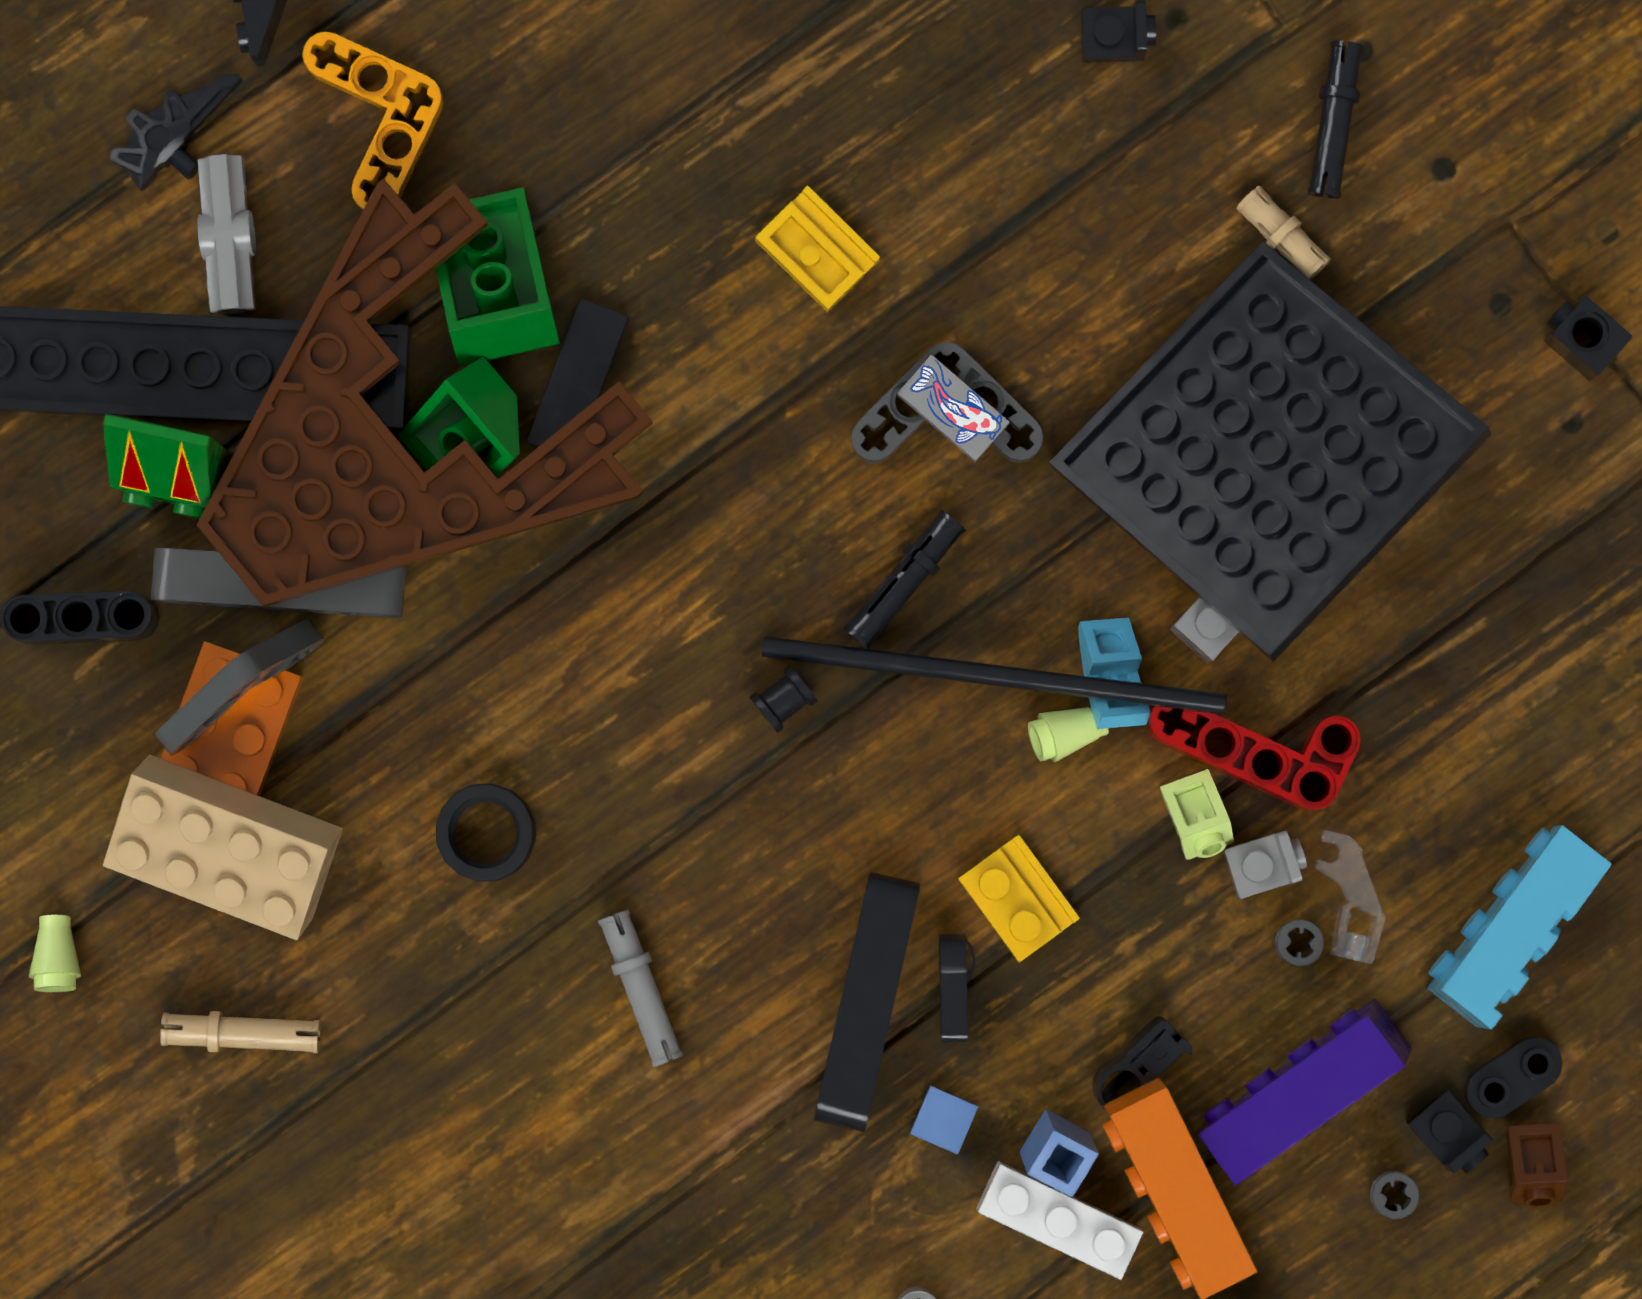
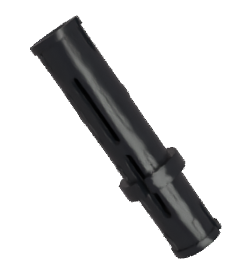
M1334 40L1330 43L1331 52L1326 85L1320 86L1319 98L1323 99L1311 183L1310 188H1308L1309 195L1323 198L1325 180L1328 177L1325 192L1328 195V199L1341 198L1340 190L1353 104L1359 103L1360 91L1356 90L1361 52H1363L1364 46L1348 41L1346 61L1344 62L1346 46L1343 45L1344 41Z
M940 509L938 515L913 545L909 542L902 550L905 555L843 629L865 648L870 649L871 644L901 610L929 574L934 576L939 571L940 567L937 564L958 538L965 533L966 529L952 516Z

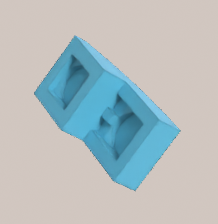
M1130 619L1080 621L1078 632L1084 676L1141 683L1138 669L1142 657ZM1089 698L1097 729L1146 725L1151 714L1148 705Z

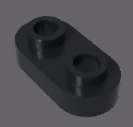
M1538 1037L1521 1039L1468 1076L1464 1085L1466 1103L1472 1111L1483 1117L1500 1118L1507 1115L1551 1086L1558 1079L1562 1070L1561 1054L1556 1046L1546 1039ZM1534 1054H1540L1545 1060L1544 1069L1537 1074L1532 1073L1528 1068V1060ZM1492 1082L1498 1083L1502 1090L1501 1097L1495 1102H1489L1484 1095L1486 1086Z

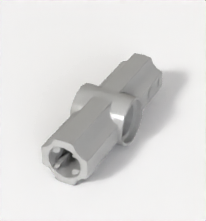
M223 154L198 159L202 214L198 215L197 228L201 256L203 260H206L210 312L212 314L233 315L256 311L252 256L256 255V235L253 215L247 206L244 158L241 155Z

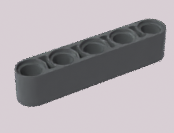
M155 548L150 600L175 604L402 618L406 566L264 607L218 551Z

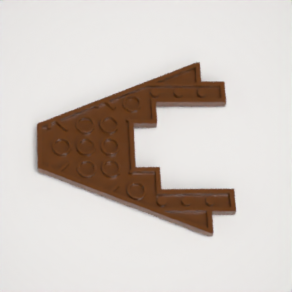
M384 178L377 183L197 523L198 528L264 607L638 499L644 494L614 455L651 426L653 421L620 381L500 479L495 477L466 440L424 473L362 398L361 395L401 364L400 360L369 323L489 226L485 218L455 182L415 215Z

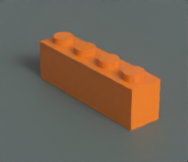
M1158 1077L1103 1105L1110 1120L1101 1125L1114 1151L1118 1152L1125 1149L1132 1166L1125 1169L1124 1172L1138 1199L1147 1194L1155 1210L1154 1213L1147 1216L1148 1221L1160 1244L1170 1241L1178 1258L1169 1263L1182 1289L1185 1290L1192 1286L1199 1298L1205 1299L1257 1273L1167 1087Z

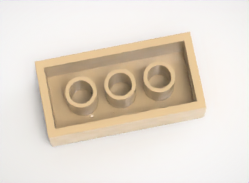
M149 754L131 774L103 866L298 940L314 917L343 828Z

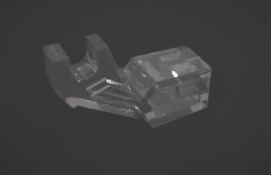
M1322 830L1320 841L1334 844L1337 847L1338 856L1332 863L1316 860L1314 869L1339 884L1347 901L1338 907L1330 955L1373 964L1386 916L1383 914L1361 854L1363 849L1351 836ZM1357 906L1359 911L1365 912L1373 918L1369 920L1371 927L1368 936L1347 931L1348 920L1352 918L1350 909Z

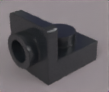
M1135 1L1133 7L1082 8V63L1144 61L1147 46L1156 45L1155 15H1146V1Z
M1445 1089L1406 1122L1441 1165L1451 1173L1457 1172L1460 1168L1464 1173H1468L1489 1155L1485 1147L1493 1141L1492 1137L1487 1131L1482 1130L1449 1090Z

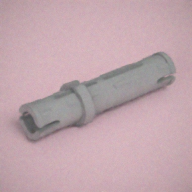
M627 909L598 920L599 926L601 925L615 962L614 965H611L614 976L620 975L651 1057V1064L655 1067L667 1063L670 1059H677L684 1054L679 1047L648 963L652 962V958L649 952H643L630 917L631 913Z

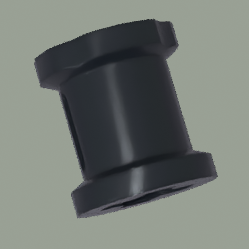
M790 665L784 669L785 676L762 694L755 692L749 697L777 733L783 729L782 723L806 704L813 706L818 702Z

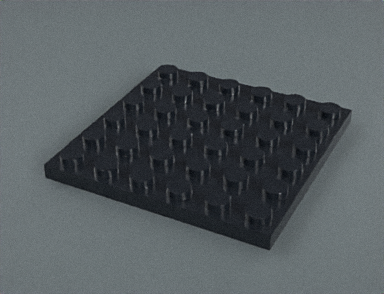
M1262 241L1049 463L1060 476L1274 662L1492 434L1490 428Z

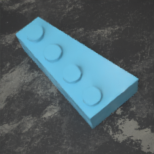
M1563 825L1553 826L1550 831L1544 827L1538 831L1524 850L1530 856L1518 872L1511 868L1503 875L1492 893L1498 896L1486 913L1478 909L1470 917L1460 932L1466 937L1454 954L1447 949L1428 972L1434 979L1427 989L1475 1027L1493 1029L1502 1016L1501 1013L1494 1009L1499 1001L1505 1003L1512 995L1516 996L1529 979L1527 977L1529 971L1525 968V965L1530 959L1537 962L1549 952L1561 933V929L1557 927L1558 923L1562 918L1569 921L1576 915L1612 865Z

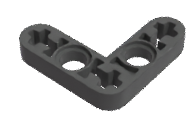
M949 342L939 343L932 347L856 423L851 436L852 449L861 460L875 464L890 458L926 422L920 415L906 417L900 414L895 405L897 393L930 355L934 357L940 355L944 359L954 355L958 359L955 369L959 373L957 377L973 391L982 388L992 391L998 401L996 411L1003 415L1006 407H1009L1015 413L1007 419L1009 424L1018 431L1026 426L1032 432L1028 439L1032 447L1026 451L1020 446L1013 451L1007 446L1011 436L1004 429L991 444L1004 458L1016 463L1027 462L1037 455L1043 441L1042 428L1038 422L963 348ZM883 408H887L892 419L907 429L899 435L893 426L883 438V442L887 446L883 451L876 447L871 448L869 451L864 450L862 445L865 442V437L862 431L867 427L873 432L878 430L886 422V418L878 415V413Z
M305 619L244 651L223 667L155 733L156 738L171 756L177 754L199 738L249 689L299 663L318 648L325 639L310 620Z

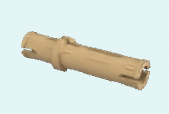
M210 1011L209 1016L169 1014L166 1012L162 1015L161 1024L164 1025V1029H161L160 1033L161 1046L207 1047L208 1052H219L220 1047L319 1052L320 1020L222 1017L221 1011Z

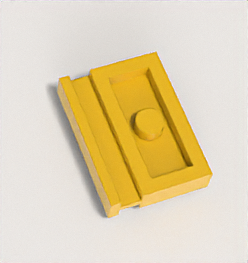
M808 185L798 197L791 201L755 237V242L827 313L880 261V256Z
M1020 835L1014 837L958 878L1019 963L1080 919Z

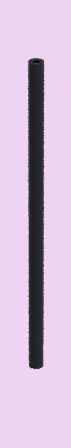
M767 636L764 637L762 644V657L1224 715L1226 710L1227 694Z

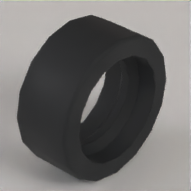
M492 783L472 784L454 793L442 807L436 823V844L444 862L460 876L478 882L500 881L516 873L530 858L536 841L535 820L527 803L512 790ZM492 802L501 805L511 814L516 824L517 837L512 850L504 858L494 863L481 864L470 860L461 852L456 842L455 828L459 817L467 808L477 803Z

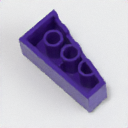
M1375 998L1356 1011L1355 1008H1352L1329 1025L1331 1031L1316 1042L1313 1038H1310L1300 1044L1287 1055L1290 1061L1277 1071L1273 1072L1269 1067L1259 1073L1245 1085L1248 1092L1234 1103L1227 1097L1203 1115L1207 1123L1203 1125L1198 1136L1235 1186L1406 1066L1412 1047Z

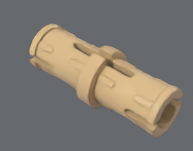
M1257 186L1255 190L1253 189L1236 207L1238 212L1250 221L1266 238V244L1274 251L1277 250L1309 280L1314 278L1330 262L1331 258L1300 228L1302 222L1296 216L1290 218L1261 186Z

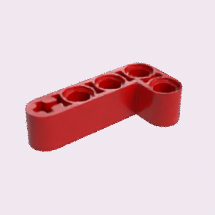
M1153 706L1150 709L1151 714L1146 724L1148 733L1159 744L1306 811L1324 809L1332 804L1340 791L1361 741L1356 725L1348 718L1341 716L1328 717L1316 723L1309 732L1300 753L1214 713L1177 709L1179 711L1178 720L1189 727L1196 725L1197 718L1204 721V724L1194 736L1193 747L1185 744V741L1191 734L1181 729H1175L1169 735L1163 732L1165 723L1158 719L1159 713L1167 714L1173 708ZM1328 726L1339 727L1346 735V748L1339 755L1330 754L1322 746L1321 736ZM1212 729L1223 730L1231 738V750L1224 758L1213 757L1205 748L1206 735ZM1259 751H1268L1278 760V772L1270 780L1259 778L1253 771L1252 761ZM1310 772L1318 774L1325 782V793L1317 802L1305 799L1299 788L1302 777Z

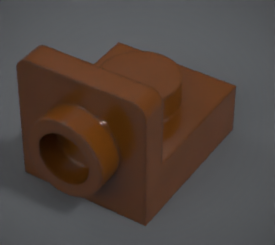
M1560 1123L1508 1126L1506 1139L1512 1177L1510 1189L1511 1203H1525V1206L1529 1208H1546L1558 1201H1562L1568 1184Z

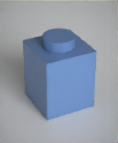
M1047 1109L1043 1112L1019 1152L1028 1175L1070 1197L1074 1196L1099 1155L1089 1131Z

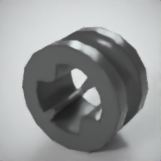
M1291 920L1283 924L1277 931L1274 940L1275 950L1279 957L1286 963L1294 966H1305L1315 962L1321 955L1324 946L1323 935L1319 928L1306 920ZM1297 928L1298 934H1302L1305 929L1312 936L1307 942L1308 948L1311 951L1302 958L1300 952H1295L1293 957L1286 949L1291 943L1288 933Z
M1386 1171L1378 1175L1372 1182L1369 1190L1370 1201L1374 1209L1381 1215L1391 1219L1407 1217L1416 1209L1419 1201V1189L1415 1182L1408 1175L1397 1171ZM1394 1180H1399L1404 1183L1401 1192L1407 1196V1200L1402 1207L1394 1203V1209H1387L1385 1207L1387 1198L1381 1194V1190L1386 1183L1394 1187Z

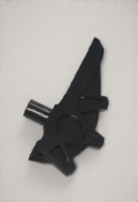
M223 74L212 84L181 96L178 95L176 90L168 91L163 95L164 104L148 115L136 109L132 110L126 117L133 128L126 148H113L110 160L129 171L131 178L141 192L157 178V173L160 170L168 168L170 165L178 170L187 180L193 178L199 172L198 161L185 150L188 141L195 134L194 131L232 91H235L243 80L236 74Z

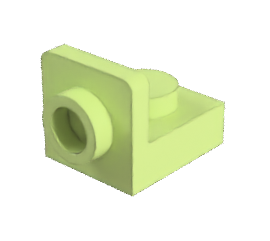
M1209 769L1160 787L1163 800L1180 838L1182 851L1187 860L1195 857L1208 858L1222 852L1227 845L1234 842L1229 816Z

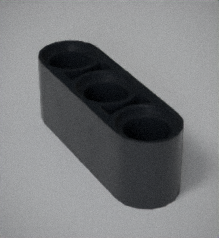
M132 591L34 594L17 596L8 601L2 610L1 623L8 636L17 641L32 645L138 641L148 638L158 627L160 616L158 608L153 601L144 595ZM139 602L144 610V619L137 628L127 630L121 623V612L129 603ZM87 604L92 611V622L85 630L75 632L70 626V613L78 605ZM35 606L40 613V624L32 633L24 634L19 629L18 617L25 608Z

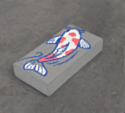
M933 355L929 356L897 393L899 398L974 462L981 457L1009 424L1005 417Z

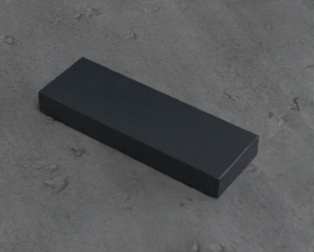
M580 298L526 442L528 445L538 448L601 396L628 324L629 316Z

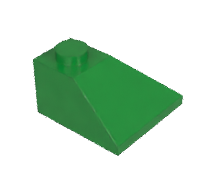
M482 357L447 378L397 436L426 470H429L466 440L498 479L520 455L517 395L490 363Z

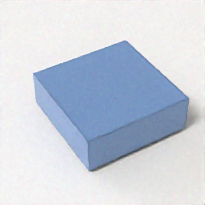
M930 1085L910 1134L958 1154L978 1106Z

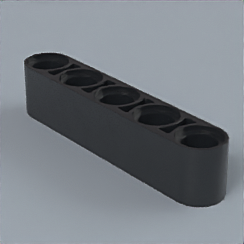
M874 872L869 874L814 1121L865 1132L921 883Z

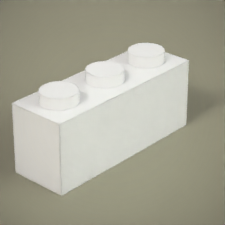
M997 1161L976 1207L979 1213L1122 1280L1143 1234L1139 1227L1074 1196L1070 1197L1000 1161Z

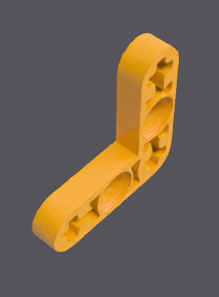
M330 32L315 34L309 38L303 50V60L311 75L330 86L386 111L353 180L351 189L355 202L363 211L369 199L363 187L366 183L375 185L382 173L379 167L373 166L376 159L380 160L382 164L390 169L401 171L398 178H395L390 172H388L385 178L387 183L401 198L442 112L444 102L440 88L430 77L342 36ZM330 45H334V52L337 57L349 64L352 61V54L359 56L351 65L347 82L341 80L346 74L342 67L328 63L324 69L319 68L320 62L315 56V52L318 49L326 51ZM369 65H378L387 71V82L378 91H366L359 84L360 73ZM422 87L428 88L427 95L432 104L430 107L421 105L418 108L414 121L416 124L423 126L417 132L408 123L395 120L398 113L405 119L408 118L412 110V104L407 98L408 93L418 94ZM394 132L406 133L412 140L411 151L401 159L390 158L384 153V141Z

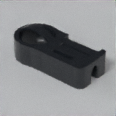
M939 934L941 1042H968L967 982L974 972L976 959L973 947L965 934ZM966 943L970 948L972 956L971 970L968 975Z
M1157 1016L1118 1054L1098 1069L1093 1078V1094L1104 1109L1103 1105L1107 1104L1112 1095L1133 1076L1136 1075L1138 1087L1158 1078L1184 1051L1191 1056L1192 1047L1164 1017ZM1123 1070L1101 1092L1105 1079L1113 1072Z

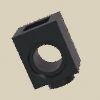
M1585 296L1575 306L1567 300L1547 322L1553 331L1546 337L1544 342L1588 381H1591L1607 367L1633 336L1590 298ZM1584 323L1594 330L1596 341L1593 347L1584 348L1575 342L1572 335L1574 324Z

